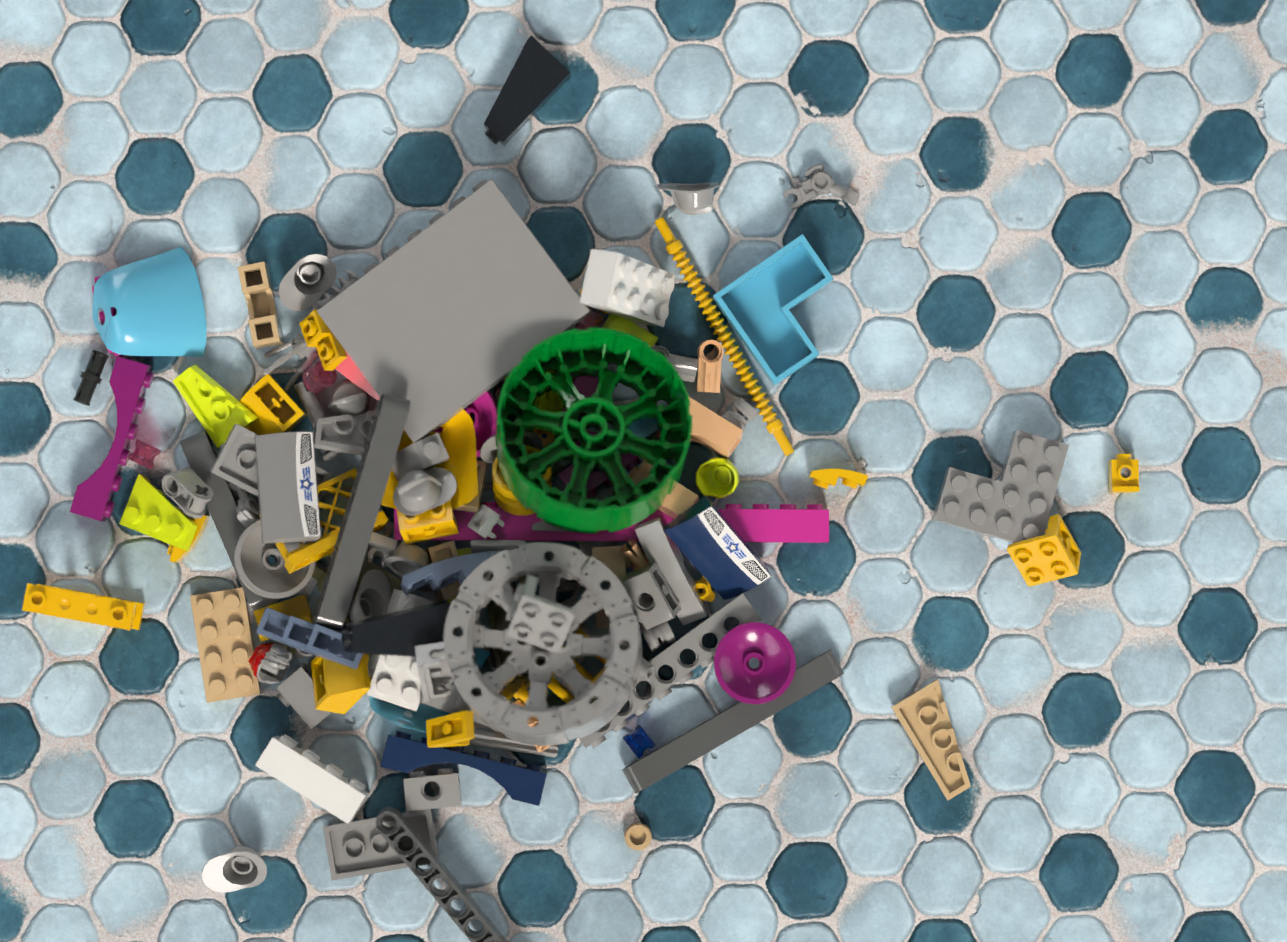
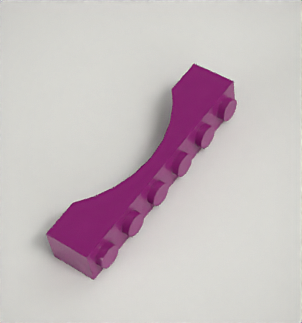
M117 356L109 381L117 407L115 438L101 466L87 480L77 486L70 509L71 513L102 522L106 521V517H111L115 505L114 502H111L114 491H119L123 479L122 476H119L122 465H127L130 457V450H127L130 439L134 440L138 431V425L135 424L137 415L142 414L145 408L146 399L143 398L146 388L151 387L154 373L151 372L152 367Z

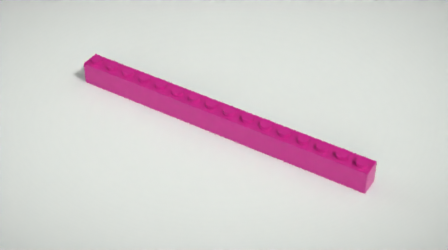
M483 502L482 504L499 514V519L505 524L503 527L498 524L493 526L491 532L497 536L495 539L488 536L484 538L467 526L476 512L453 510L459 533L429 540L600 542L636 540V542H640L635 532V526L658 517L665 526L673 518L657 509L644 520L625 529L613 532L604 530L598 531L597 534L533 531L532 525L542 521L537 517L536 513L527 516L513 515L505 512L502 508H498L496 502ZM726 504V509H718L746 542H829V510H823L822 504H807V510L796 509V504H780V509H769V504H753V509H742V504ZM394 508V540H403L399 530L397 509Z

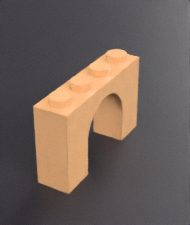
M689 397L690 415H692L690 442L700 443L728 460L742 440L743 430ZM660 430L657 434L658 438H660ZM644 459L639 468L635 466L628 477H631L635 485H637L643 478L646 479L653 465L647 463L646 459ZM677 483L672 493L664 498V502L658 510L675 519L698 501V495Z

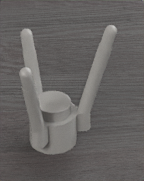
M300 334L264 355L265 358H269L292 346L291 351L263 370L264 375L279 367L295 354L301 360L306 357L305 361L284 387L286 392L295 384L308 365L318 357L315 354L317 351L316 347H307L304 336Z

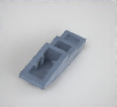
M501 551L456 556L429 564L404 575L400 587L404 594L408 595L430 584L434 592L456 581L462 585L473 570Z
M267 607L256 631L257 634L356 670L363 655L361 653L345 651V646L342 645L341 633L294 616L285 615Z

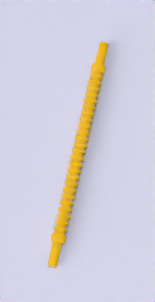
M664 217L657 219L654 223L667 244L665 248L668 254L673 255L672 261H677L676 267L681 268L679 273L684 274L683 280L688 281L687 287H691V294L696 295L694 300L700 302L698 307L703 308L702 314H706V321L711 322L709 327L715 329L713 334L718 335L717 341H721L722 347L726 349L724 354L730 356L728 361L734 363L732 368L737 369L736 375L740 374V382L744 381L745 385L743 388H748L747 395H752L751 402L755 401V408L760 409L759 415H763L762 421L767 423V431L769 434L773 433L785 457L795 451L782 429L784 426L782 421L776 419L777 413L772 412L773 406H769V399L764 398L766 393L761 392L762 386L757 385L758 379H754V372L749 371L751 366L745 364L747 359L742 358L743 352H739V345L734 344L736 339L730 337L732 332L726 330L728 325L723 324L724 318L720 319V311L716 312L715 308L717 305H712L713 298H708L709 291L705 292V285L700 284L702 279L697 278L698 272L693 271L694 265H690V258L685 257L687 252L682 251L683 245L679 239L676 240Z

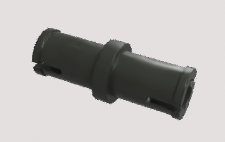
M92 350L85 372H81L80 377L82 380L73 398L74 401L90 406L96 386L102 381L100 376L109 357L108 355Z

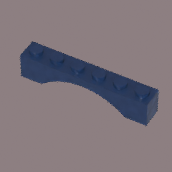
M397 730L395 735L389 734L387 737L380 767L408 773L419 767L437 763L466 765L492 777L506 790L513 800L537 806L540 805L547 773L542 772L543 766L527 763V767L516 765L517 760L501 756L500 761L490 759V753L479 750H475L474 754L463 752L464 747L430 748L427 747L426 737H422L421 741L410 739V733Z

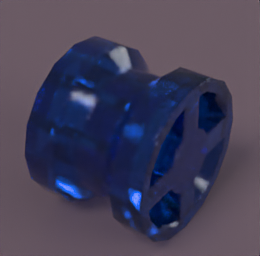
M640 724L635 727V731L631 735L626 734L622 737L638 758L643 756V752L647 748L652 749L656 746Z

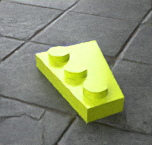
M196 364L186 369L173 380V383L217 448L224 445L235 423L246 428L258 418Z
M138 474L119 524L188 551L198 525L179 507L172 504L163 492L156 489L147 477Z

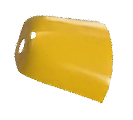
M465 410L460 411L440 426L443 427V431L439 433L449 459L435 467L450 471L456 478L457 488L451 498L452 509L469 503L479 494L475 428L470 415ZM403 430L397 452L413 444L405 430ZM435 431L432 432V433H431L430 435H428L427 437H429V436H431V435H433V434H436V432H435ZM391 469L381 504L396 509L393 500V483L397 479Z

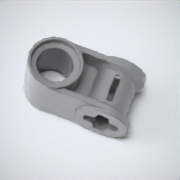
M185 467L162 478L163 491L187 516L198 519L205 515V506L212 499L214 493L211 487L205 484L193 469Z

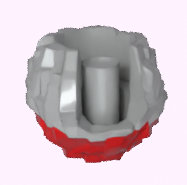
M262 643L255 647L254 653L248 662L258 681L272 685L273 683H280L284 679L286 671L289 670L293 654L282 643Z

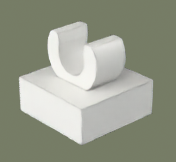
M481 504L479 513H475L467 526L484 538L488 536L495 539L497 536L491 532V529L495 524L502 527L505 524L499 519V514Z
M372 532L368 544L367 561L371 563L373 557L377 555L383 558L381 567H386L384 559L392 556L398 541Z

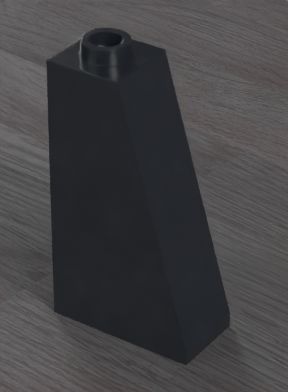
M533 36L527 39L484 122V127L487 129L484 134L494 144L500 142L505 146L571 77V73Z
M436 602L347 623V629H344L342 632V645L345 646V651L350 653L416 657L415 646L444 642L445 622L451 604Z

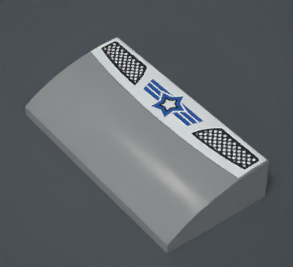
M313 431L255 436L262 543L316 542L321 537Z

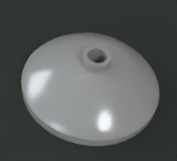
M261 520L254 522L245 529L237 541L234 552L235 567L241 581L252 592L271 599L286 598L300 591L311 579L316 564L315 561L289 574L284 566L285 560L276 544L262 543ZM284 543L288 552L298 548L300 544ZM268 556H272L275 559L274 565L268 564Z

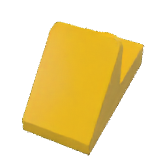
M465 710L426 720L427 747L469 745L470 739H475L473 711Z

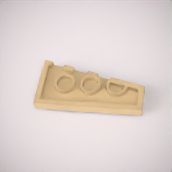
M938 679L891 706L946 800H950L970 788L971 785L942 696Z

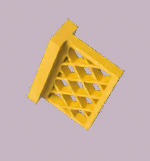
M356 468L317 486L318 494L325 490L334 493L335 496L332 506L318 501L319 508L330 512L326 523L320 521V527L325 529L323 535L316 542H309L305 545L300 543L298 548L288 552L284 543H275L285 560L284 566L289 574L333 553L340 527L329 523L333 512L341 515L345 514L346 510L335 507L338 495L346 498L350 497L351 493L340 490L342 482L351 477L355 481ZM383 511L378 512L372 531L374 533L384 529L388 521Z

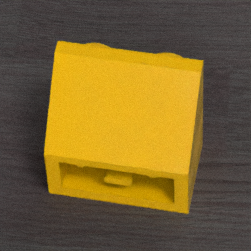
M269 374L258 381L239 401L258 417L246 427V429L257 435L290 432L307 416Z
M368 654L362 655L357 670L318 656L311 661L315 709L345 714L371 687V677L368 672Z

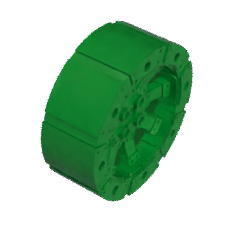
M597 327L578 331L573 329L543 340L530 349L522 357V361L517 367L514 366L511 370L499 399L496 426L497 460L507 486L527 510L530 508L537 514L539 519L567 531L586 534H597L598 531L604 530L613 532L625 529L644 520L663 504L664 498L668 494L672 493L684 467L692 432V415H690L689 411L690 400L685 385L665 356L660 352L657 353L645 341L622 331ZM611 363L616 364V372L609 371L608 365ZM554 370L556 372V376L552 378V374L548 373L547 371ZM579 376L598 377L599 384L596 393H593L592 397L585 398L583 394L581 395L572 383V379ZM620 383L636 391L639 398L628 405L616 407L612 403L614 388ZM551 389L554 393L557 392L564 402L566 412L558 411V413L543 411L534 407V404L539 396H542ZM663 400L667 403V407L663 404L657 406V402ZM511 415L517 417L514 422L507 420V418ZM585 416L581 422L578 421V417ZM654 417L657 427L660 429L659 441L653 439L650 441L634 435L627 428L631 426V423L640 419ZM607 423H611L614 429L607 430ZM589 427H596L599 429L600 433L597 435H590L587 433L586 429ZM535 428L551 431L553 435L558 436L554 443L538 453L536 451L528 455L526 447L523 445L524 430L533 431ZM573 441H578L580 447H577ZM599 448H604V449H605V450H602V451L597 452V450H598ZM627 453L646 459L647 463L653 465L646 479L643 478L635 485L631 477L629 478L624 470L619 454L627 455ZM574 458L571 480L567 484L564 493L554 487L553 489L549 487L547 482L541 477L546 472V469L560 460L566 461ZM666 460H674L675 466L666 465ZM595 465H598L602 472L605 471L613 486L614 496L605 498L604 501L585 499L588 477Z

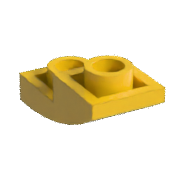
M314 309L299 325L307 347H316L324 370L333 371L347 358V354L317 313L318 310Z
M820 469L811 471L809 478L814 479L812 484L828 489L829 485L832 487L836 485L839 477L843 479L841 484L857 489L858 485L862 487L865 485L868 475L844 469Z
M204 515L198 519L190 517L198 525L190 548L186 551L169 545L167 552L168 555H171L169 561L178 563L186 557L202 536L210 516Z

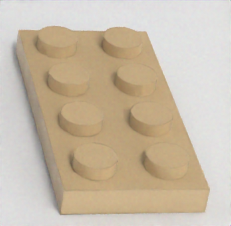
M243 588L191 595L190 600L206 702L261 694L260 681L254 676V672L248 662L254 653V643L247 599Z

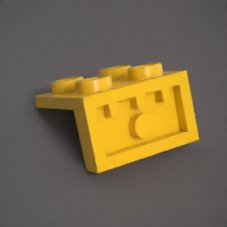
M395 481L393 483L394 491L398 486L399 481ZM451 499L442 505L417 515H405L397 509L399 530L405 544L459 533L458 524L452 510Z
M1060 514L1049 516L1045 535L1008 544L1007 546L1008 553L1028 586L1077 575L1079 572L1081 551Z

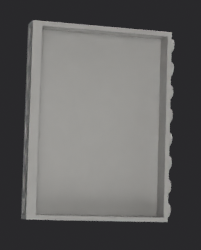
M492 179L488 182L483 180L472 189L474 193L466 199L462 196L451 204L452 209L445 215L441 212L429 221L430 226L424 231L418 229L407 237L408 243L401 248L397 245L385 254L387 258L380 264L377 262L372 263L363 271L365 273L363 277L357 281L355 278L348 281L342 286L343 292L336 297L330 295L320 303L321 308L317 311L379 397H381L382 393L410 400V410L404 430L413 443L426 438L506 378L514 366L517 367L522 361V357L538 343L553 335L570 330L592 313L587 305L580 303L581 297Z

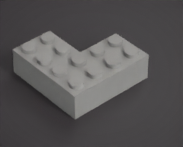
M1013 431L999 481L951 467L946 469L932 520L1010 543L1044 535L1069 445L1023 431Z

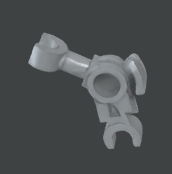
M818 164L810 167L805 172V177L813 175L811 179L798 183V189H787L783 196L785 198L789 195L797 197V201L790 205L791 209L794 210L800 207L804 199L808 202L820 195H829L830 193L855 206L860 194L835 184L832 177L827 172H823L824 165Z
M228 481L229 488L236 491L240 499L237 501V519L248 528L251 524L260 520L259 504L250 497L248 491Z

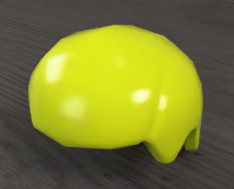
M711 458L702 463L695 474L696 485L704 496L718 499L732 494L739 483L738 470L731 461L725 458Z

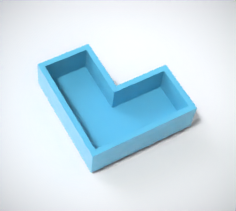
M803 234L713 295V300L773 387L819 356V352L790 310L831 283L833 277Z

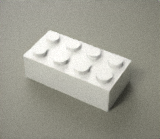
M591 249L580 303L635 323L664 327L665 320L669 314L668 306L674 289L675 274L617 252Z
M394 589L386 614L436 602L413 594L405 595L403 591ZM371 654L368 663L371 687L365 694L417 712L422 697V689L416 657Z
M284 734L281 737L279 735L273 737L255 766L347 824L353 821L370 794L365 790L367 785L354 777L349 780L342 776L344 771L332 763L326 766L319 761L321 756L312 750L307 749L303 751L296 747L298 742L290 736Z

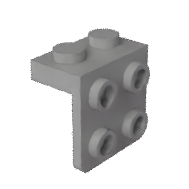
M528 575L525 584H519L514 596L517 604H511L506 620L510 621L506 636L552 652H559L574 619L575 611L534 596L539 578Z

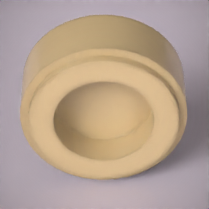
M643 823L629 825L624 835L626 844L633 850L645 849L650 844L652 837L650 829Z

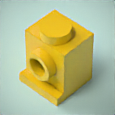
M1116 454V459L1108 460L1109 493L1140 492L1139 459H1132V454ZM1122 468L1129 470V477L1124 478L1121 476Z

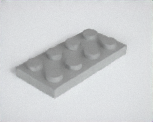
M235 423L210 472L259 497L255 436L259 435ZM316 466L318 486L328 481L331 473Z
M431 809L401 813L439 858ZM391 815L381 818L383 825L386 827H393L396 824L395 818ZM377 817L351 821L349 824L344 822L323 826L331 880L409 867L377 830ZM402 836L399 839L400 845L404 848H410L414 845L412 838L409 836ZM420 857L416 860L418 866L431 864L430 860L426 857Z

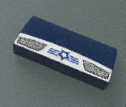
M706 495L663 527L664 532L724 600L739 596L771 577L764 562Z

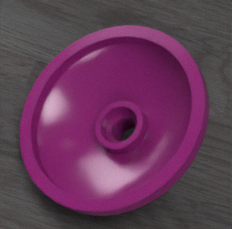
M759 622L745 623L731 629L719 642L714 656V671L720 686L732 698L747 704H763L778 698L791 684L796 669L794 649L787 637L777 628ZM751 658L758 659L759 665L757 668L749 666Z

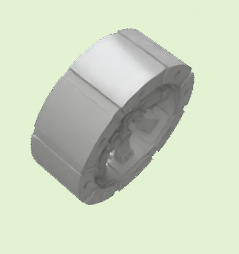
M541 542L518 545L519 548L510 551L506 549L484 561L473 570L458 589L459 594L455 601L452 600L445 622V659L452 673H450V676L457 690L473 713L488 727L496 732L500 731L507 738L521 743L543 746L569 743V740L579 737L582 739L596 732L612 720L625 705L631 689L635 687L642 661L641 632L632 601L626 589L616 575L593 556L590 558L574 547L557 543ZM544 559H551L552 561L547 562ZM525 575H538V583L540 585L539 597L556 603L557 586L560 584L561 577L571 581L574 579L578 581L579 585L587 589L583 593L582 599L571 608L575 611V616L565 638L567 646L561 648L559 652L541 651L535 645L529 643L520 645L518 639L506 636L508 629H505V631L486 629L485 626L477 625L482 607L485 608L492 599L508 613L510 605L517 604V600H514V592L509 584ZM607 580L611 584L610 589L602 590L600 588L601 582ZM603 608L607 617H610L611 635L602 636V638H584L583 635L575 634L580 628V624L593 612L596 613ZM458 627H461L464 631L460 637H456ZM623 640L630 643L628 650L623 651L619 648V644ZM490 647L512 653L506 659L507 662L494 672H488L483 676L474 662L476 660L474 649ZM601 656V658L608 660L603 675H600L596 682L592 684L589 680L586 681L577 671L576 665L572 661L573 658ZM536 659L546 660V663L543 666H538ZM529 673L531 684L529 699H526L525 706L515 703L510 704L499 695L504 690L503 687L516 677ZM556 675L560 680L563 679L571 688L576 699L559 708H548L546 700L548 684H550L552 676ZM473 688H481L482 694L480 697L475 698L471 695ZM592 697L600 699V704L597 707L590 706L589 700ZM532 716L537 717L539 721L535 727L528 725V720Z

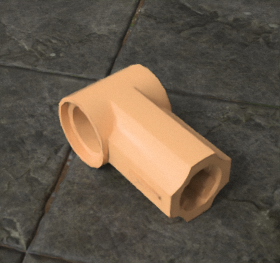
M705 340L698 346L696 392L720 393L721 363L724 351L722 345L716 340ZM708 344L714 345L717 349V355L712 360L707 359L703 354V350Z

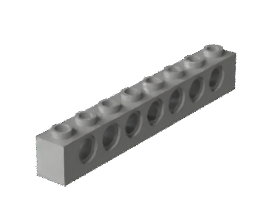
M743 593L648 661L655 666V671L649 680L638 677L635 687L631 689L628 695L629 709L626 712H618L604 728H600L582 739L579 737L584 747L587 748L591 745L593 749L606 740L604 734L611 729L616 733L628 724L626 718L635 713L638 717L650 708L648 702L657 697L660 701L672 692L670 686L679 681L682 685L693 677L692 670L701 665L704 669L714 661V654L719 642L728 633L723 625L726 618L735 617L739 625L761 621L762 619ZM706 633H713L717 637V644L711 649L705 648L702 645V637ZM684 649H691L695 653V660L689 665L683 664L680 661V653ZM662 665H669L673 668L674 674L670 680L665 681L659 678L658 669ZM640 681H647L651 684L652 691L648 696L643 697L637 694L636 685ZM596 699L590 706L597 707L600 704V699Z

